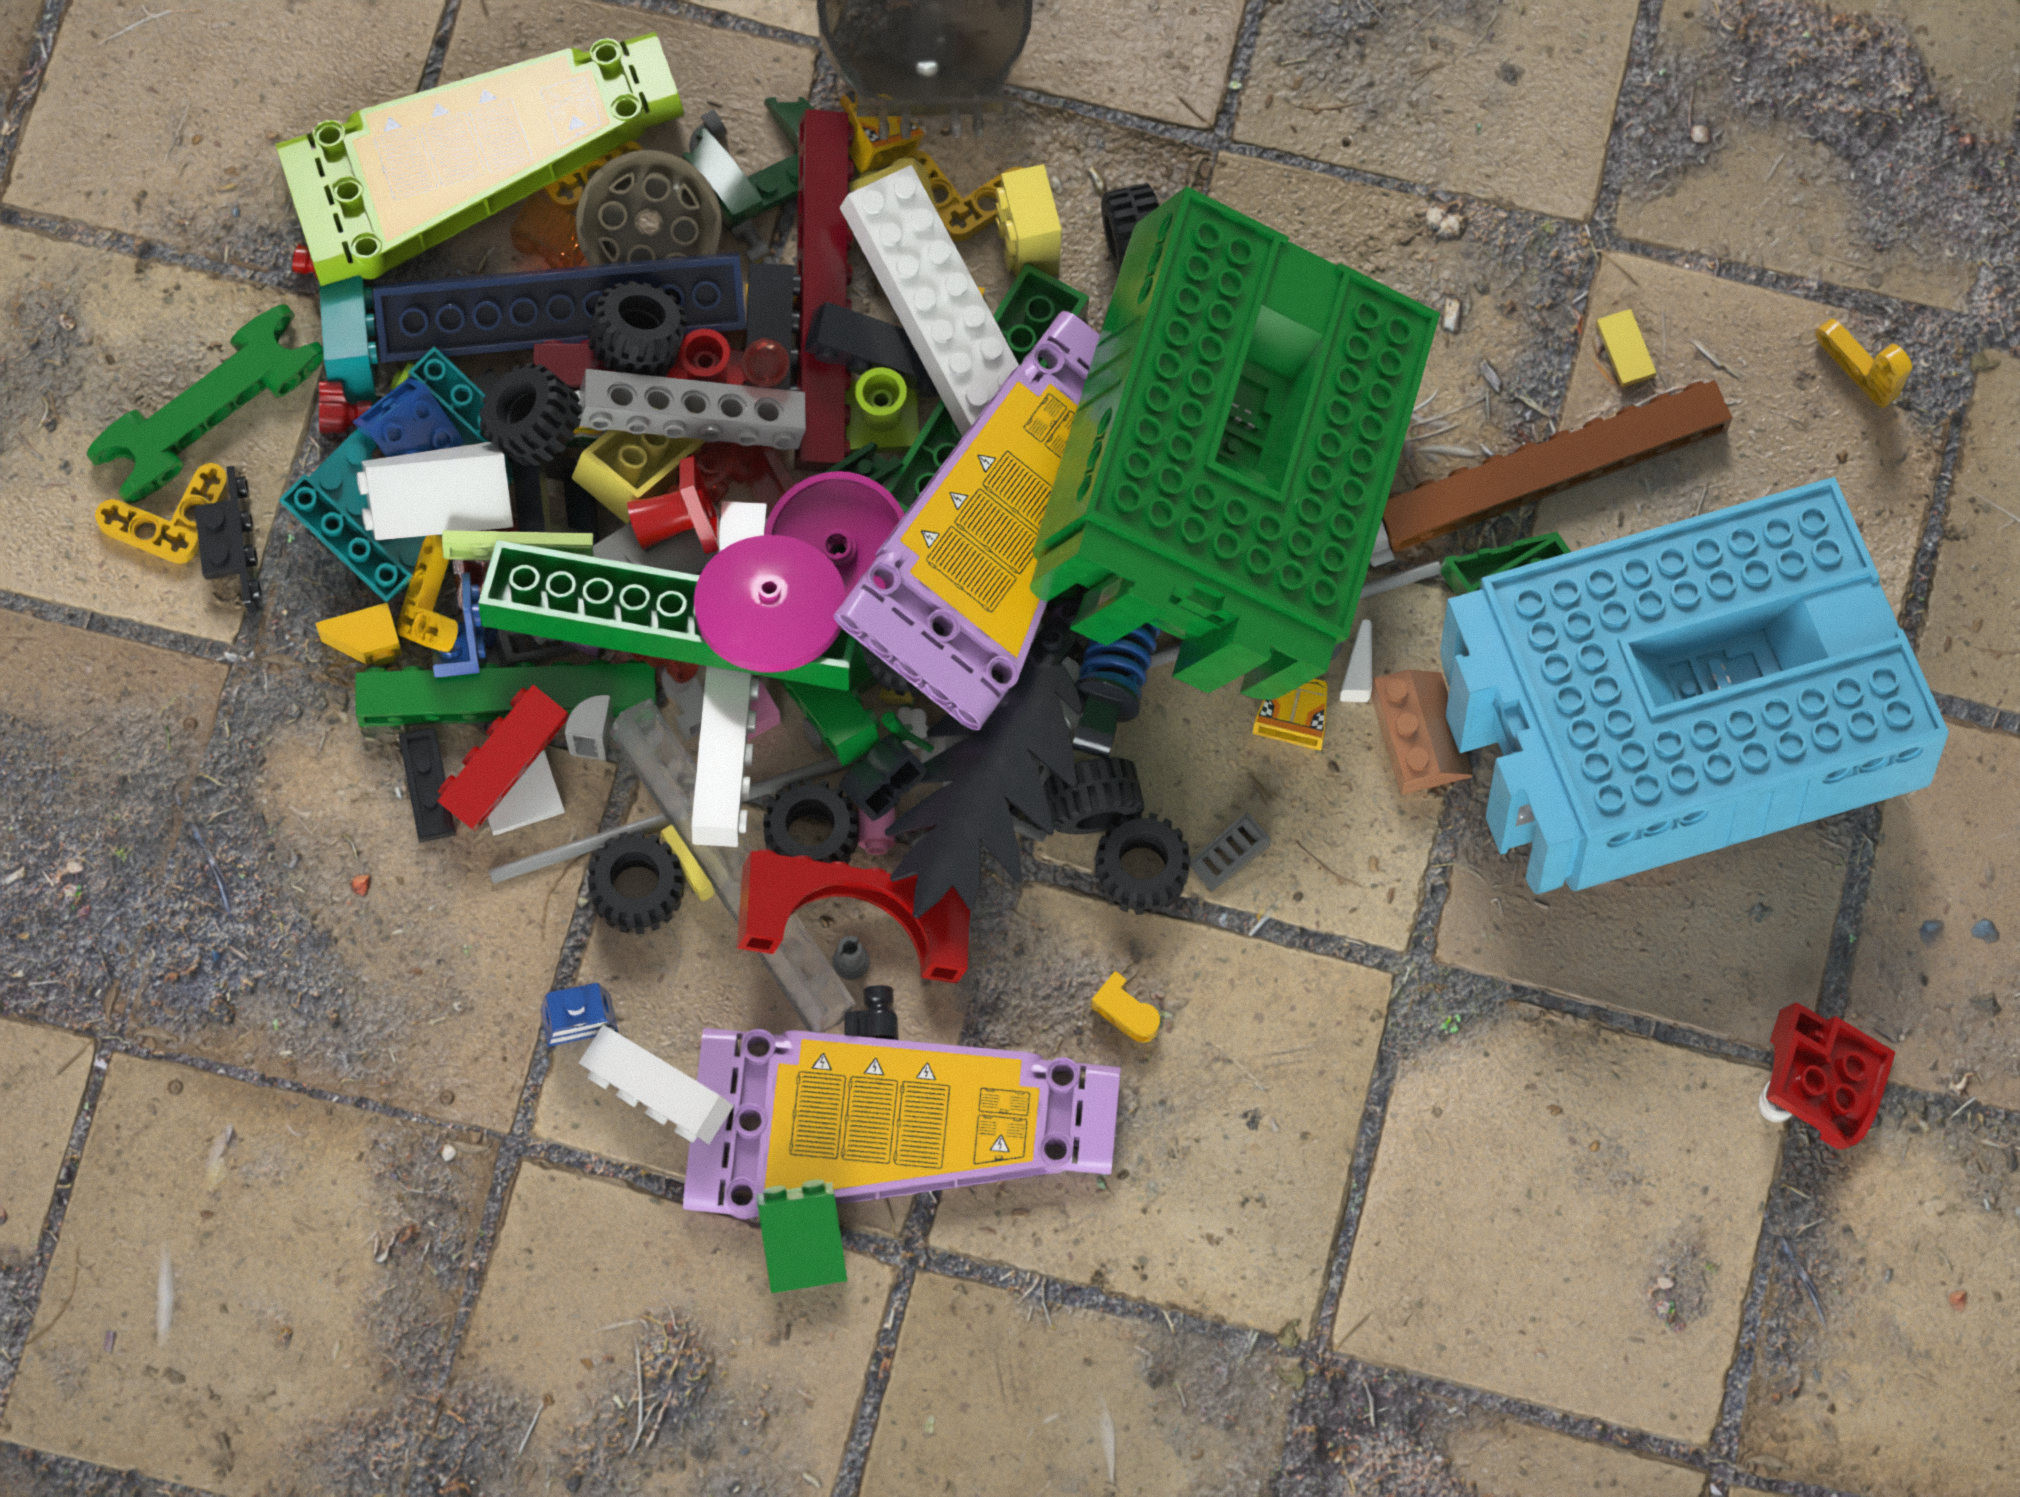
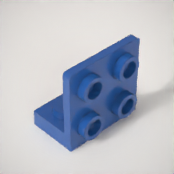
M412 377L407 378L353 421L360 433L372 439L385 457L459 447L464 442L427 386Z
M470 572L462 573L465 622H457L458 634L455 644L448 652L433 649L435 678L479 673V658H486L485 628L481 625L479 611V584H471Z

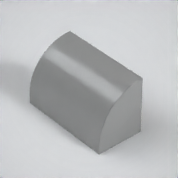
M694 528L663 540L645 551L639 544L624 554V557L631 564L696 575L705 568L716 554L712 552L705 555Z
M609 695L588 698L578 704L571 712L565 729L570 756L607 761L614 724V714Z

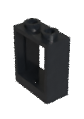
M555 457L548 462L544 459L541 465L536 466L531 463L528 466L521 465L519 462L512 464L519 532L593 533V546L600 542L595 497L572 479L578 463L574 458ZM546 478L563 481L568 527L551 523Z

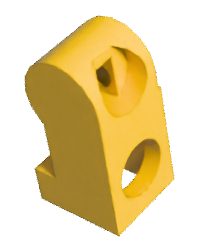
M1114 971L1092 998L1091 1009L1132 1040L1138 1043L1152 1041L1159 1032V1012L1154 1006L1140 1003L1124 991L1127 979L1117 971Z

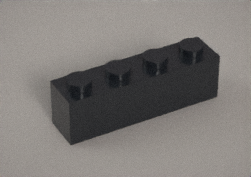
M749 264L745 386L797 391V384H790L791 369L798 368V347H791L792 333L799 332V311H793V296H800V274H794V265Z
M827 301L813 310L804 352L815 355V359L823 363H838L847 366L850 372L858 375H863L873 368H889L896 371L905 381L906 387L915 390V394L925 398L939 396L934 383L904 328Z

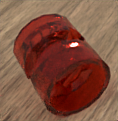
M760 339L752 342L746 348L741 359L740 371L743 379L749 386L773 389L783 382L789 370L790 359L786 349L780 343L772 339Z

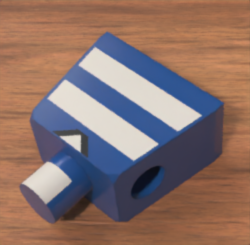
M599 983L545 994L540 1012L548 1047L593 1038L597 1035L603 1024L618 1032L611 995Z

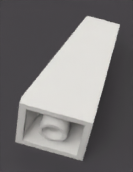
M491 442L361 461L363 472L357 473V483L360 495L366 494L368 508L362 509L365 531L371 530L375 540L443 534V530L480 531L513 527L504 454Z

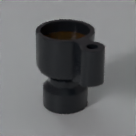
M885 985L866 987L863 990L864 1005L868 1007V1010L852 1011L844 1015L845 1035L899 1040L898 1017L890 1009V1006L894 1003V989Z

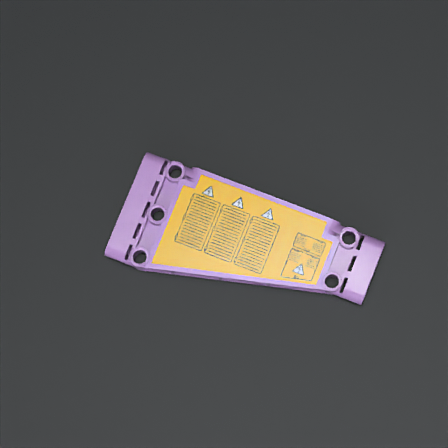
M1066 311L1058 314L1032 351L1023 359L1022 364L1018 365L1007 377L875 554L877 558L868 570L860 576L856 586L834 614L835 621L842 629L960 723L973 730H980L1009 688L1017 683L1047 602L1037 598L1030 590L1031 579L1038 562L1034 558L1033 548L1100 336L1080 318ZM1038 357L1043 358L1047 362L1049 369L1039 364ZM873 575L883 579L885 589L877 587L874 583ZM932 623H937L943 628L944 637L935 633ZM992 670H996L1002 675L1003 684L993 679Z
M703 1028L697 1082L734 1105L730 1113L734 1114L732 1131H728L729 1113L710 1145L699 1138H696L694 1143L690 1142L683 1210L731 1214L739 1219L759 1217L756 1194H761L764 1189L772 1186H785L786 1189L802 1187V1183L810 1180H824L825 1183L832 1182L836 1205L1044 1174H1055L1063 1171L1111 1175L1121 1067L1075 1063L1073 1060L1065 1057L1043 1060L1042 1056L1028 1052L817 1032L785 1031L782 1035H776L764 1029H753L745 1032ZM738 1039L742 1040L740 1057H736ZM756 1043H763L769 1047L768 1053L762 1057L751 1055L749 1049ZM1064 1071L1070 1074L1073 1080L1070 1084L1061 1086L1053 1081L1052 1076L1057 1072ZM1080 1071L1086 1072L1084 1089H1079ZM734 1076H738L736 1094H732ZM1077 1108L1082 1109L1081 1126H1075ZM750 1116L757 1117L761 1121V1125L754 1131H747L740 1126L743 1119ZM1051 1145H1058L1065 1150L1066 1155L1059 1160H1053L1047 1157L1045 1150ZM1073 1145L1079 1146L1077 1164L1072 1163ZM726 1150H729L728 1167L724 1168ZM725 1187L724 1205L722 1206L720 1205L721 1189ZM745 1190L753 1195L752 1201L745 1206L736 1205L732 1201L734 1194L739 1191Z

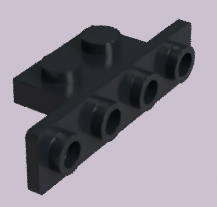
M233 465L227 467L230 500L194 506L202 574L206 580L240 574L243 603L250 614L258 613L257 601L262 600V589L259 579H254L253 566H258V556L255 545L250 544L248 532L254 531V524L250 510L245 509L244 498L249 497L250 493L246 476H241Z

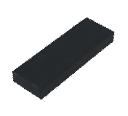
M436 727L399 734L419 843L456 836L452 813L437 802L441 796L438 790L446 778Z

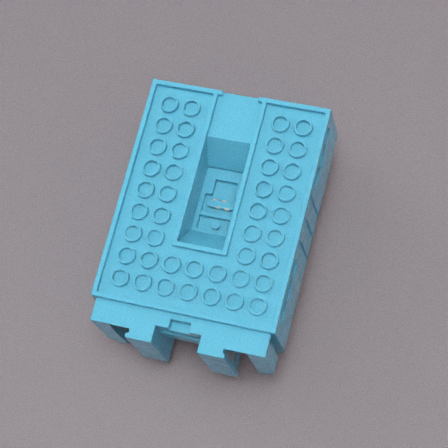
M1835 477L1481 578L1480 590L1448 599L1440 647L1445 678L1448 686H1450L1445 718L1459 753L1498 742L1503 757L1496 758L1485 818L1500 855L1507 853L1510 848L1533 842L1526 880L1534 894L1538 895L1561 888L1564 885V881L1571 890L1578 891L1920 790L1932 783L1949 731L1903 629H1900L1879 583L1880 576Z

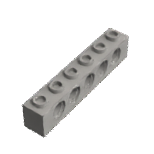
M585 369L580 386L579 404L582 406V413L579 415V419H581L579 426L590 427L599 431L609 429L628 431L632 434L647 433L665 435L669 438H695L706 442L723 441L739 443L743 446L761 445L786 450L799 448L806 429L805 392Z

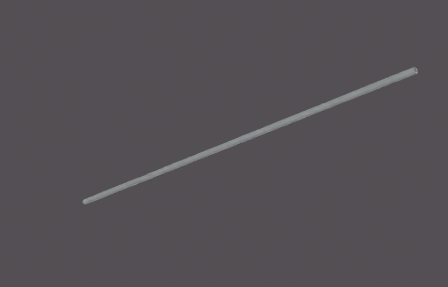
M1438 559L1366 582L1363 584L1359 600L1440 574L1441 565ZM1181 643L1151 654L1152 664L1150 668L1177 660ZM923 737V740L926 742L931 739V737ZM869 752L844 767L834 756L752 783L749 800L778 791L781 788H787L789 783L794 781L800 784L804 782V779H815L854 766L858 760H866ZM694 803L489 869L492 883L501 882L595 851L598 848L606 847L605 841L611 837L615 842L619 841L620 833L627 832L628 838L635 837V831H643L644 834L668 827L671 824L674 825L690 820L693 816Z

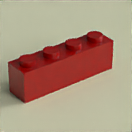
M532 685L529 690L523 687L510 702L513 709L506 718L503 719L499 716L491 724L486 732V735L489 736L487 741L481 748L474 746L462 761V764L465 765L464 769L457 777L450 775L438 790L441 796L437 802L475 833L564 726L570 716L567 711L535 685Z

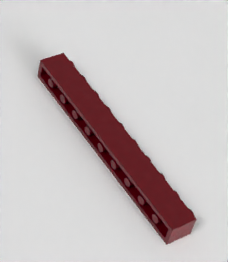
M805 109L799 119L797 274H800V296H796V311H799V332L796 333L798 368L795 369V384H797L798 392H805L806 429L799 448L794 449V470L825 472L850 456V441L845 440V426H849L851 408L849 404H845V391L850 389L851 372L845 369L846 366L823 363L816 360L815 355L804 352L813 310L826 301L852 310L851 299H846V286H850L852 281V265L847 264V251H850L852 248L853 232L851 229H847V221L840 209L841 204L848 195V181L852 180L854 169L853 160L848 159V147L852 146L854 139L853 125H848L849 112Z

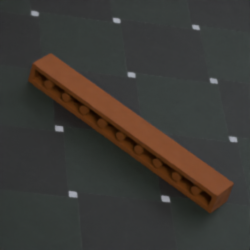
M1713 380L1705 384L1703 381H1697L1689 384L1683 389V392L1670 396L1669 393L1658 395L1649 402L1650 404L1639 408L1635 405L1625 407L1612 418L1603 420V418L1592 419L1585 423L1582 429L1571 433L1569 430L1559 431L1553 434L1549 441L1538 445L1535 442L1524 444L1516 449V453L1502 457L1501 454L1491 456L1485 459L1480 466L1468 469V467L1458 468L1452 471L1445 479L1436 482L1434 479L1425 480L1417 484L1414 490L1403 494L1399 491L1390 493L1382 517L1388 543L1393 554L1727 432L1733 417L1716 381Z

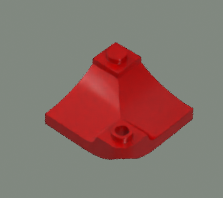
M1798 1002L1780 1009L1770 1042L1775 1046V1056L1766 1099L1814 1126L1820 1131L1819 1139L1836 1149L1843 1150L1858 1144L1865 1137L1875 1119L1896 1052L1837 1016L1826 1020Z

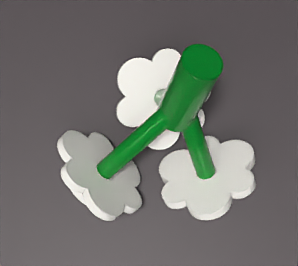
M902 707L899 709L898 715H895L893 712H886L882 716V723L903 744H906L910 749L922 748L920 754L922 764L945 750L946 736L931 737L929 743L923 740V737L927 736V730L930 729L925 724L927 722V714L923 709L916 708L911 710L909 707Z

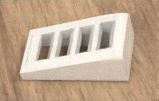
M1362 620L1361 625H1359L1341 687L1340 701L1368 702L1370 700L1372 691V622L1370 620Z

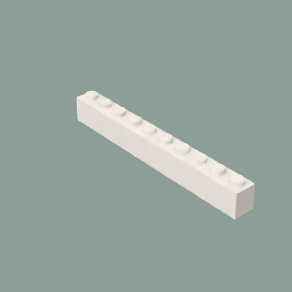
M722 501L719 550L717 554L737 541L764 535L768 521L766 504ZM710 666L706 668L692 816L693 844L738 847L739 833L747 832L748 810H742V799L749 800L751 777L744 776L745 766L753 765L754 744L747 743L748 733L755 734L757 712L750 711L751 700L758 701L759 678H753L754 674Z

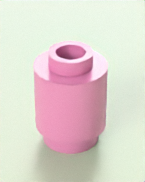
M893 807L884 816L874 821L860 808L858 809V846L864 848L866 853L873 855L885 854L888 852V848L895 846V835H885V829L895 822V809Z

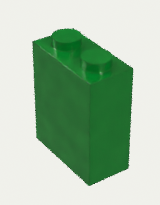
M810 1180L802 1183V1187L786 1189L785 1186H772L764 1189L763 1193L756 1194L771 1294L848 1281L832 1182L825 1183L824 1180Z

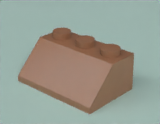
M1409 669L1373 678L1371 698L1401 795L1473 776L1466 752L1459 753L1445 718L1449 695L1442 672Z

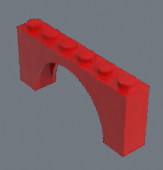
M767 849L752 850L742 866L737 949L774 954L784 938L787 920L794 912L804 905L822 898L849 897L863 900L881 908L904 928L916 949L921 978L957 984L968 969L970 910L952 886L937 904L919 919H915L913 917L914 891L918 875L891 882L890 876L892 873H887L881 868L862 869L850 867L845 862L825 863L814 861L811 857L803 855L789 857L777 855L776 852Z

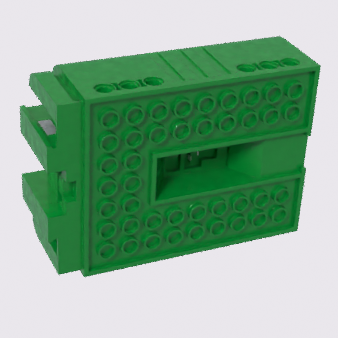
M1186 186L1137 222L1132 230L1034 544L1033 554L1038 562L1031 579L1030 590L1037 598L1047 602L1076 583L1081 584L1091 590L1084 593L1077 618L1071 622L1069 629L1108 646L1145 623L1151 624L1182 639L1171 677L1209 694L1245 674L1240 694L1261 700H1272L1326 673L1334 647L1349 637L1440 313L1342 263L1335 265L1289 242L1288 236Z

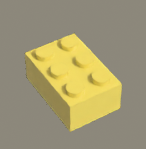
M1044 164L1001 173V187L996 188L998 203H995L997 213L995 224L999 239L1004 238L1006 250L1003 252L1007 270H1014L1017 278L1024 265L1028 263L1048 275L1058 274L1062 229Z
M608 430L581 453L572 479L628 524L631 521L627 501L662 495L680 479V460L694 456L697 462L705 441L695 438H669L665 435L632 434L628 431Z

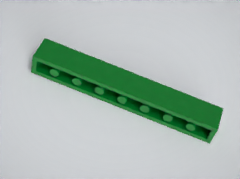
M630 659L626 661V664H611L607 660H593L589 662V665H574L568 661H557L552 663L551 666L537 667L534 663L522 662L515 664L514 667L499 668L496 664H480L479 673L436 678L434 677V670H425L419 666L404 667L402 671L388 672L385 668L372 667L366 669L365 672L355 673L356 718L359 727L494 722L499 716L505 719L513 709L510 702L523 687L529 690L532 685H535L556 702L569 715L584 700L594 696L609 695L614 718L658 717L655 663H648L645 659Z

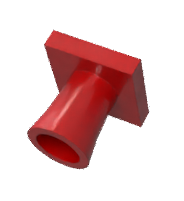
M698 329L685 335L675 365L670 368L667 378L744 386L746 353L729 347L725 337L717 331Z
M694 456L680 460V486L678 491L646 499L627 501L628 513L634 533L644 551L663 540L694 528L705 555L719 550V518Z

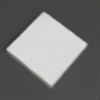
M544 750L488 817L493 836L565 813Z

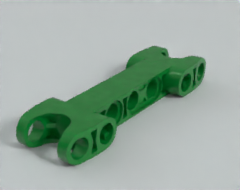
M286 304L277 305L265 311L241 327L230 340V344L237 351L234 355L148 419L138 409L131 410L109 425L92 442L87 450V457L94 465H101L116 458H127L135 462L133 472L127 477L118 491L120 497L127 504L146 498L178 476L184 467V463L177 455L263 390L268 388L276 398L285 396L303 383L324 361L323 346L319 342H313L298 349H287L278 344L280 336L286 331L295 317L294 312Z

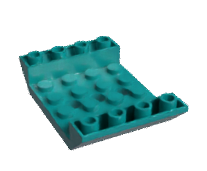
M433 347L408 371V378L412 377L427 386L463 438L464 442L460 446L490 442L483 435L484 431L480 428L482 418L479 414L480 409L485 405L483 403L485 394L438 349ZM356 429L309 477L304 474L279 499V502L387 603L409 587L417 558L426 536L375 540L371 530L365 531L362 509L368 508L366 494L360 495L357 473L363 472L361 461L373 460L372 454L379 448L372 439ZM502 452L504 454L509 488L514 483L512 464L516 462Z

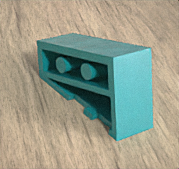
M359 275L324 286H320L319 283L323 354L328 381H342L347 400L350 404H355L357 401L377 403L373 364H378L376 342H371V336H376L374 314L368 315V309L374 308L372 287H365L364 280Z

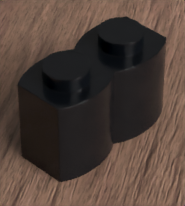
M891 734L880 740L871 749L866 760L857 763L847 771L841 779L839 787L874 821L888 813L896 804L901 794L914 788L924 777L927 768L894 734Z

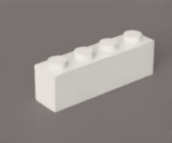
M604 1024L579 1061V1064L590 1071L586 1078L605 1090L609 1084L618 1088L616 1096L633 1107L638 1102L648 1107L645 1114L660 1124L665 1125L667 1120L675 1123L677 1127L674 1132L691 1143H694L696 1138H699L710 1145L734 1105L717 1093Z

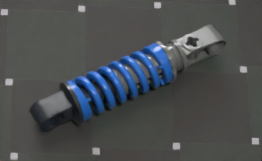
M1145 623L1108 646L1089 638V646L1084 653V662L1079 669V679L1074 683L1078 691L1083 715L1082 717L1080 716L1072 744L1073 750L1108 759L1117 723L1133 720L1139 714L1142 698L1141 687L1147 681L1146 671L1152 664L1151 654L1156 650V638L1160 635L1161 629Z

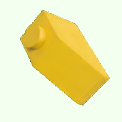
M388 602L316 622L321 642L366 665L372 663L375 665L389 664L397 656L403 655Z

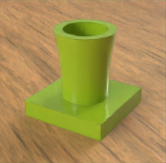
M883 367L873 368L865 372L858 381H851L849 391H845V404H849L851 408L849 426H846V440L850 441V454H853L871 441L878 445L875 453L909 451L919 435L917 394H915L914 389L906 387L905 381L896 371Z

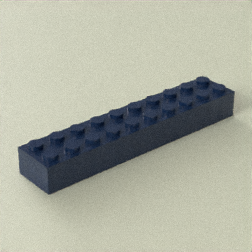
M739 252L375 285L373 297L380 361L382 363L422 359L433 347L447 357L534 349V344H543L547 340H559L565 344H579L583 340H589L588 333L597 300L599 296H602L603 291L607 288L613 289V285L618 283L627 285V282L634 281L640 285H643V282L651 284L650 287L656 289L660 287L665 290L666 295H673L677 299L676 304L682 305L685 310L684 316L687 317L684 335L698 329H711L717 332L746 329Z

